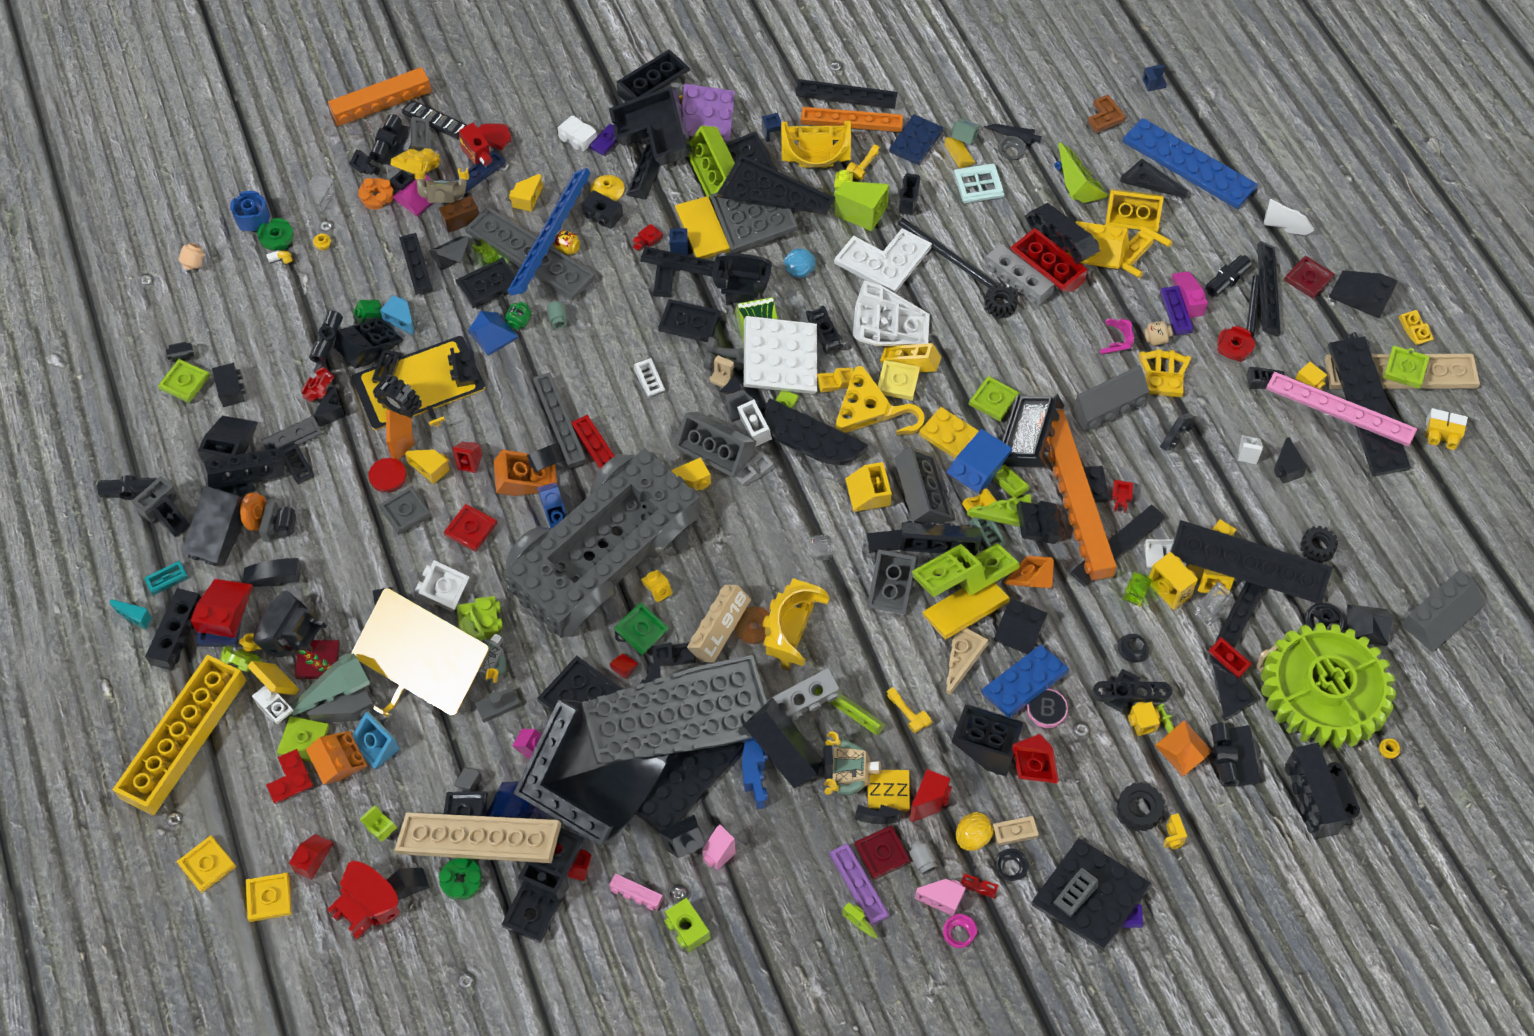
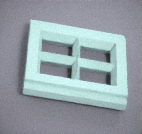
M994 163L954 170V176L963 203L1004 197V191ZM991 173L992 179L979 180L978 175ZM975 176L977 181L964 183L962 178ZM994 183L995 189L983 191L981 185ZM978 186L980 192L967 193L966 188Z

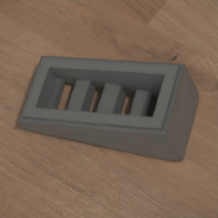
M1081 868L1057 897L1054 904L1071 917L1098 888V880ZM1076 886L1080 887L1082 890H1084V892H1083V893L1080 892V891H1079L1077 888H1075V887H1076ZM1070 892L1076 895L1078 899L1076 900L1074 897H1072L1070 895ZM1066 898L1073 904V906H1069L1063 900Z

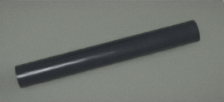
M1253 275L1246 326V329L1252 334L1251 337L1255 336L1260 295L1259 275Z

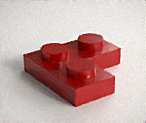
M297 749L277 757L285 776L266 784L274 804L314 787Z

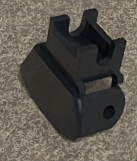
M717 254L715 256L712 277L715 286L721 289L722 294H725L726 305H730V302L744 303L754 301L755 298H758L759 294L764 293L769 282L772 262L766 258L749 254ZM724 274H725V277H729V278H728V283H727V288H726V280H725V278H723V275H724Z
M286 590L279 594L266 610L256 627L253 641L268 655L274 657H284L290 651L296 653L297 650L312 652L313 648L310 646L320 628L325 629L327 625L323 621L315 620L317 615ZM284 637L293 647L282 645L278 640H282Z

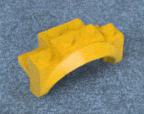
M844 121V126H787V122H781L782 161H795L799 163V167L828 168L833 167V163L837 161L851 160V121Z
M792 578L790 585H786L783 594L778 592L776 599H772L769 608L771 610L770 615H766L763 621L766 635L763 646H766V654L779 658L781 660V668L789 670L791 663L801 666L805 665L806 658H803L797 651V647L815 602L828 605L830 600L828 593L824 589Z

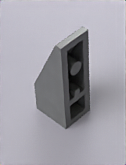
M363 687L346 696L343 693L335 697L333 701L325 702L308 711L307 714L312 721L329 723L358 721L363 718L365 712L369 711L372 714L376 710L373 709L374 705L366 689Z

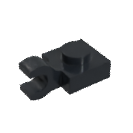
M356 149L349 165L360 173L365 174L367 172L370 175L374 173L378 176L381 170L370 163L371 157L363 151Z

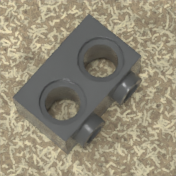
M160 476L133 499L132 503L138 513L152 523L156 517L150 507L165 495L172 503L176 502L179 496L174 486Z

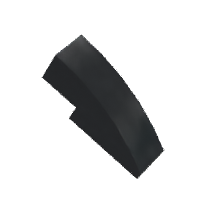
M284 558L250 565L244 568L242 583L252 584L253 587H265L299 582L301 563L298 558Z

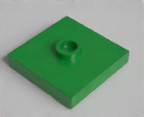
M640 602L614 627V630L643 656L668 632L669 628Z

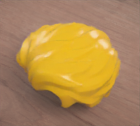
M980 812L965 815L960 820L956 829L958 845L967 851H976L987 845L994 834L990 819Z

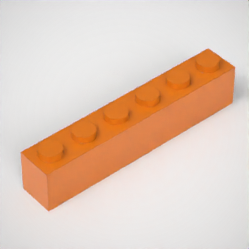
M420 67L327 102L337 126H341L432 91L429 79L423 68Z

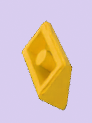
M952 137L945 138L944 145L959 169L975 164L974 159L962 141Z

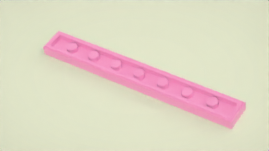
M1277 372L1273 373L1266 388L1268 391L1408 447L1417 431L1415 427Z

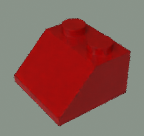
M929 769L926 770L913 801L909 821L915 822L941 811L943 805L947 806L952 786H949V777Z

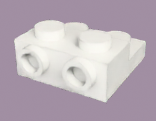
M434 560L431 566H426L422 574L425 576L423 582L419 581L414 591L418 593L416 599L431 606L436 604L453 612L469 576Z

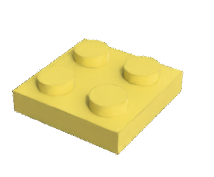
M884 360L878 388L885 396L913 401L920 367Z

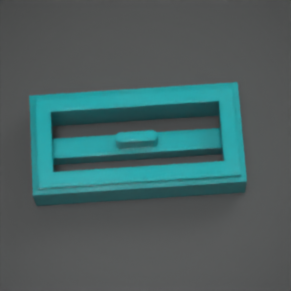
M177 561L144 577V580L151 594L155 595L189 577L181 561Z

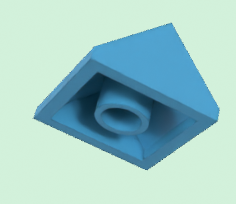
M369 711L365 712L353 734V738L363 758L374 769H377L400 749L395 738Z

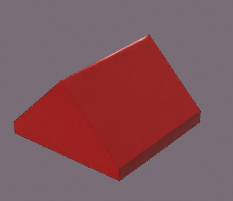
M1041 734L1013 744L1018 779L1058 784L1059 778L1054 750Z

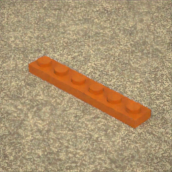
M802 107L801 124L844 126V121H851V128L901 132L903 115Z

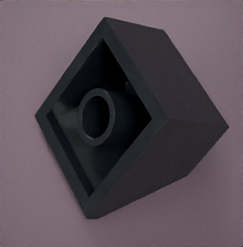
M1011 598L1000 621L994 641L1029 654L1037 643L1048 613Z

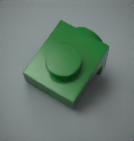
M379 300L358 301L357 306L354 308V317L359 324L364 323L366 318H382L380 311L382 306Z

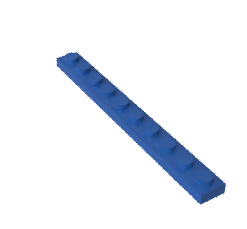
M587 168L574 172L507 290L511 296L523 294L528 289L530 280L534 278V273L542 264L543 257L548 253V248L554 242L557 232L562 228V223L568 217L570 209L575 205V200L581 194V189L588 182L591 172Z

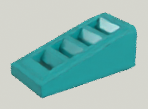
M114 599L110 600L109 603L116 613L142 629L146 630L152 616L147 608Z

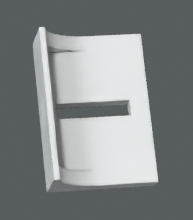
M1146 539L1144 548L1147 568H1152L1154 563L1164 557L1163 548H1166V554L1170 552L1174 539Z

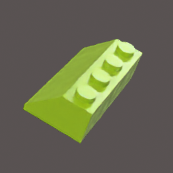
M700 126L690 140L693 155L688 157L706 196L712 202L710 195L720 190L735 163L718 127Z

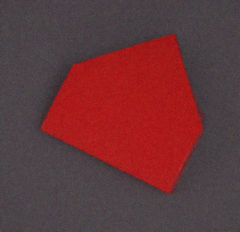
M491 123L482 124L478 127L488 144L494 148L503 151L507 144L512 142L507 124Z

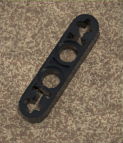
M1099 681L1093 687L1092 696L1099 702L1163 703L1170 699L1173 690L1166 682ZM1099 688H1103L1104 695H1101ZM1118 688H1124V689H1126V690H1127V695H1126V696H1121V695H1119V694L1117 693V689H1118ZM1137 689H1146L1148 695L1140 696L1137 693ZM1160 689H1163V692L1166 693L1165 696L1159 692Z

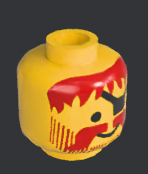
M566 230L556 234L553 242L555 249L569 256L577 253L580 248V240L577 234Z

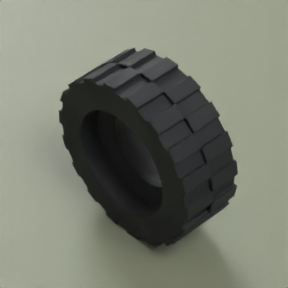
M1139 782L1137 784L1132 783L1130 786L1125 787L1124 791L1122 790L1117 801L1116 810L1118 811V818L1120 817L1121 822L1126 827L1132 828L1134 831H1146L1153 829L1159 823L1165 810V802L1162 799V794L1157 791L1158 789L1150 784ZM1138 797L1146 799L1151 806L1149 814L1146 816L1134 814L1130 808V803L1133 799Z

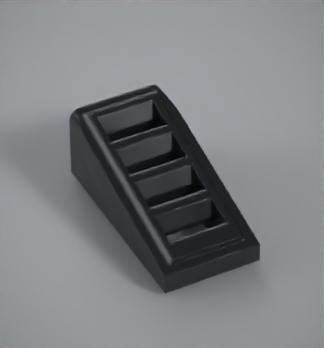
M1249 367L1247 371L1249 389H1266L1273 373L1277 372L1284 375V371Z
M297 444L281 451L284 464L297 484L314 477ZM294 455H297V457H295V458H293V459H291V460H288V459H287V458H289V457H292V456H294ZM298 460L301 461V462H299V463H297V464L291 466L292 463H294V462H296V461H298ZM302 465L304 466V468H302V469H300V470H298V471H296V472L294 471V469H296V468H298V467H300V466H302ZM305 471L308 472V474L300 478H298L297 476Z

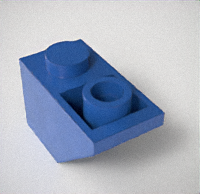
M555 482L537 488L550 528L555 527L566 517L559 488Z

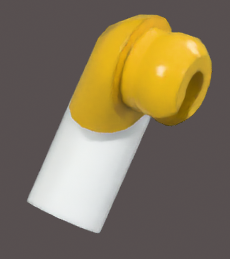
M276 251L266 254L269 263L283 259V262L287 264L293 260L291 258L292 254L288 251Z

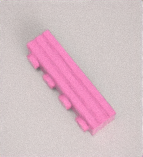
M616 873L609 884L613 893H620L628 900L631 898L635 900V903L646 905L652 911H658L663 901V895Z

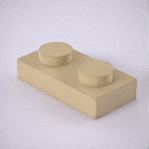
M1033 816L992 824L997 846L1036 839L1039 836Z

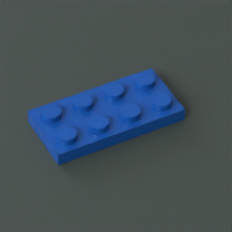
M1040 644L981 689L984 697L1010 718L1066 675L1069 669Z

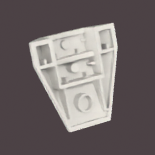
M864 280L855 305L853 336L860 342L874 346L928 344L930 314L882 285Z

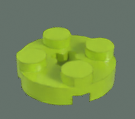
M224 646L220 661L227 664L234 663L238 665V669L249 672L248 665L250 662H262V659H259L258 655L246 652L241 648L239 651H233V646Z

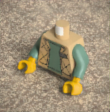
M829 732L827 734L834 741L826 740V745H837V747L834 748L833 779H827L823 784L831 787L825 789V794L831 795L835 791L837 794L851 796L870 784V774L881 773L880 761L870 762V757L863 748L843 738L839 739L836 732Z

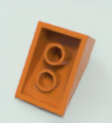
M502 449L494 460L496 493L511 496L538 494V487L554 482L557 484L555 464L534 472L529 464L528 453Z

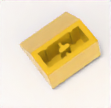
M883 462L864 465L845 478L853 512L891 506L892 493Z

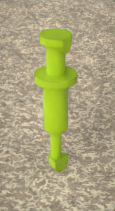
M1160 704L1155 707L1162 717L1159 722H1163L1167 732L1170 733L1174 729L1171 722L1172 715H1167L1164 709L1165 704Z

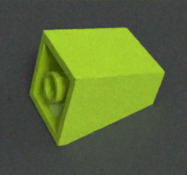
M844 181L834 192L835 202L833 207L835 208V216L872 232L888 208L889 185Z

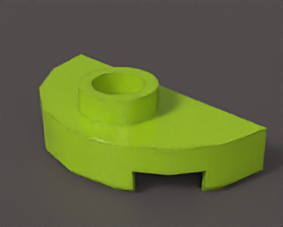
M471 608L464 613L463 619L459 622V628L480 641L486 640L484 632Z

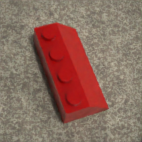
M1036 228L1010 247V250L1062 291L1073 292L1085 282L1088 269L1080 263L1076 264L1072 256Z

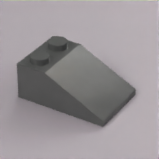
M878 549L867 607L906 615L914 583L911 571L917 569L918 557Z

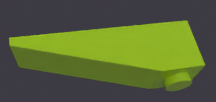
M1060 142L1058 147L1065 185L1069 190L1068 195L1073 200H1079L1082 203L1106 198L1108 193L1101 183L1091 177L1092 173L1082 165L1083 162L1074 151Z

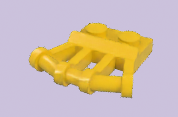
M1156 349L1146 353L1144 351L1139 352L1138 357L1145 372L1149 394L1182 397L1184 373L1192 357L1178 354L1175 350L1162 351V349ZM1155 358V371L1151 370L1148 359ZM1161 358L1168 359V372L1161 371ZM1174 360L1183 363L1179 373H1174Z

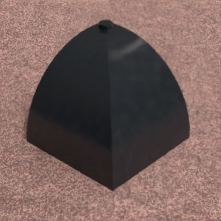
M558 700L514 794L602 846L613 839L637 813L657 783L671 754L596 764L580 707L582 702Z

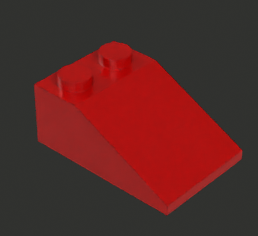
M214 579L197 603L191 623L195 630L200 633L235 638L253 585Z

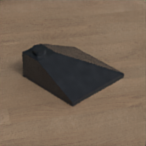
M965 704L951 742L987 771L1007 777L1014 755L1012 746L1018 742L1024 722Z

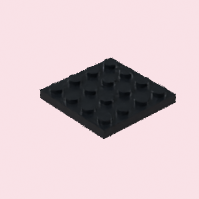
M1078 838L1034 897L1031 905L1104 952L1151 887V882ZM1083 868L1098 880V888L1070 917L1058 908L1054 901L1076 873ZM1078 886L1075 887V888H1077L1080 892H1082V893L1084 892V890H1082L1080 887H1078ZM1070 892V895L1077 900L1078 897ZM1066 898L1063 900L1069 906H1073V904Z

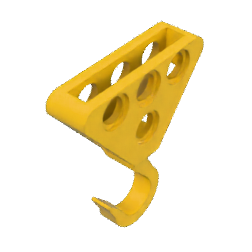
M857 366L854 369L838 414L835 429L848 433L904 413H912L917 417L918 422L896 432V435H912L919 432L922 428L924 413L914 404L892 406L865 368ZM859 383V384H861L862 386H861V387H857V386H855L854 384ZM849 399H854L856 402L851 403ZM866 405H872L874 408L870 409ZM843 415H849L851 418L846 419Z

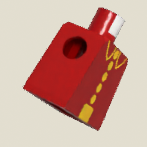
M472 122L460 129L459 137L462 151L474 164L477 165L482 162L484 166L489 165L492 162L489 144L475 123Z

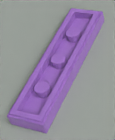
M847 843L829 852L832 861L857 905L864 911L865 919L869 924L873 926L888 918L889 914L849 844Z

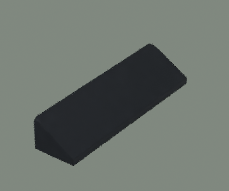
M651 142L646 143L626 193L629 197L647 199L660 167V164L654 159Z

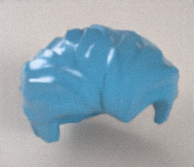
M794 249L788 253L784 260L785 270L795 278L806 277L811 271H814L816 258L806 249Z

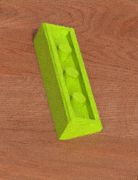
M817 687L814 693L818 696L821 695L823 687ZM839 694L838 699L828 702L875 735H879L886 726L884 722L842 694Z

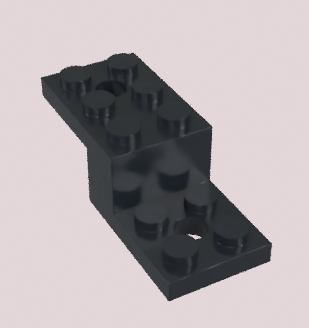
M560 828L556 845L561 846L562 851L559 854L553 855L552 862L525 863L518 876L521 887L501 924L503 928L541 944L569 888L567 876L585 842L584 837ZM534 910L537 914L534 919L528 920L525 918L526 912Z

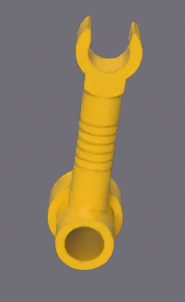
M874 144L860 165L851 162L846 170L853 173V177L862 181L866 174L864 169L879 154L878 150L880 147Z
M894 687L886 691L888 698L910 720L908 726L914 734L923 727L927 728L932 724L931 718L924 710L917 715L914 714Z

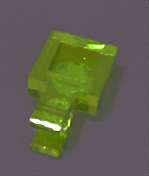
M480 239L481 246L472 244L473 250L476 253H483L482 257L487 264L499 259L498 253L484 239Z

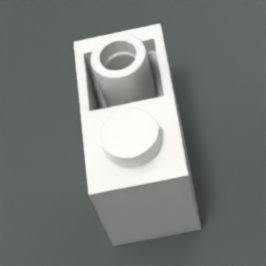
M266 686L252 695L257 706L276 724L293 712V709L278 693H272Z

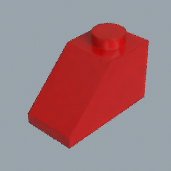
M462 441L453 447L458 470L476 473L483 456L481 445L475 442Z
M314 834L298 846L289 861V865L294 872L312 880L334 843Z

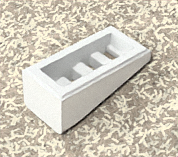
M651 358L634 364L633 369L648 397L665 392V388ZM649 368L650 371L642 373L643 370ZM652 374V377L644 378V376ZM652 380H655V381H656V382H654V383H651V384H648V385H647V382H649V381H652ZM658 385V389L650 391L649 388Z

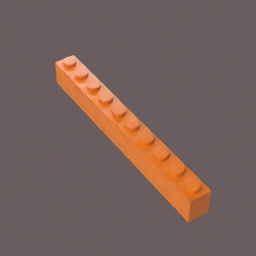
M1057 410L1060 419L1059 421H1052L1051 424L1055 430V436L1047 437V442L1050 445L1048 459L1053 463V474L1055 478H1058V489L1064 496V508L1069 511V523L1074 527L1075 541L1079 542V553L1081 558L1084 557L1085 572L1090 575L1091 581L1114 577L1117 566L1064 410ZM1045 412L1041 413L1040 421H1038L1039 431Z

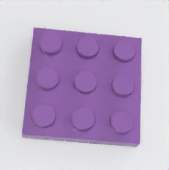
M684 84L682 111L688 136L693 137L700 126L718 127L724 142H729L735 91Z

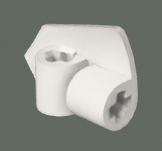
M1270 199L1264 225L1280 227L1288 233L1307 235L1314 231V227L1305 215Z

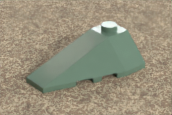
M348 653L341 656L339 661H336L290 705L293 709L292 715L316 707L319 701L330 702L335 699L334 697L337 694L344 692L346 696L369 685L370 682L355 654L350 655Z

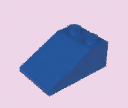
M980 429L959 453L946 473L980 495L982 490L989 486L1013 448L985 430Z

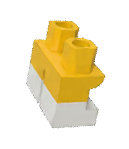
M1432 408L1426 418L1427 429L1424 437H1428V444L1438 445L1440 441H1445L1447 449L1455 450L1464 436L1468 417L1450 413L1448 417L1449 412Z

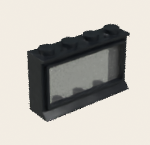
M1058 393L1055 396L1017 395L1012 405L1011 416L1007 421L1006 431L1002 437V442L1013 448L1003 465L1005 464L1008 467H1046L1047 464L1042 457V453L1050 452L1047 437L1055 436V430L1051 424L1052 421H1059L1060 419L1056 409H1064V404Z

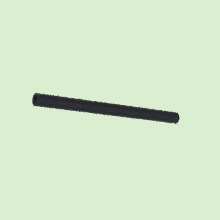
M900 219L898 222L900 227L932 243L931 248L986 287L990 289L993 285L997 287L998 283L906 219Z

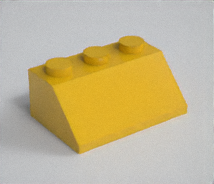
M1110 188L1105 225L1138 230L1146 226L1158 232L1164 197L1158 194Z
M1076 221V224L1092 234L1094 239L1097 240L1100 252L1080 263L1119 269L1129 244L1128 228Z

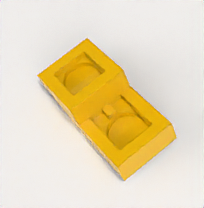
M836 368L834 373L817 374V385L820 392H831L848 388L854 372L853 368Z

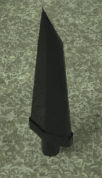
M1002 124L984 126L1006 136L1018 137L1027 145H1030L1032 141L1040 143L1042 136L1035 135V129Z

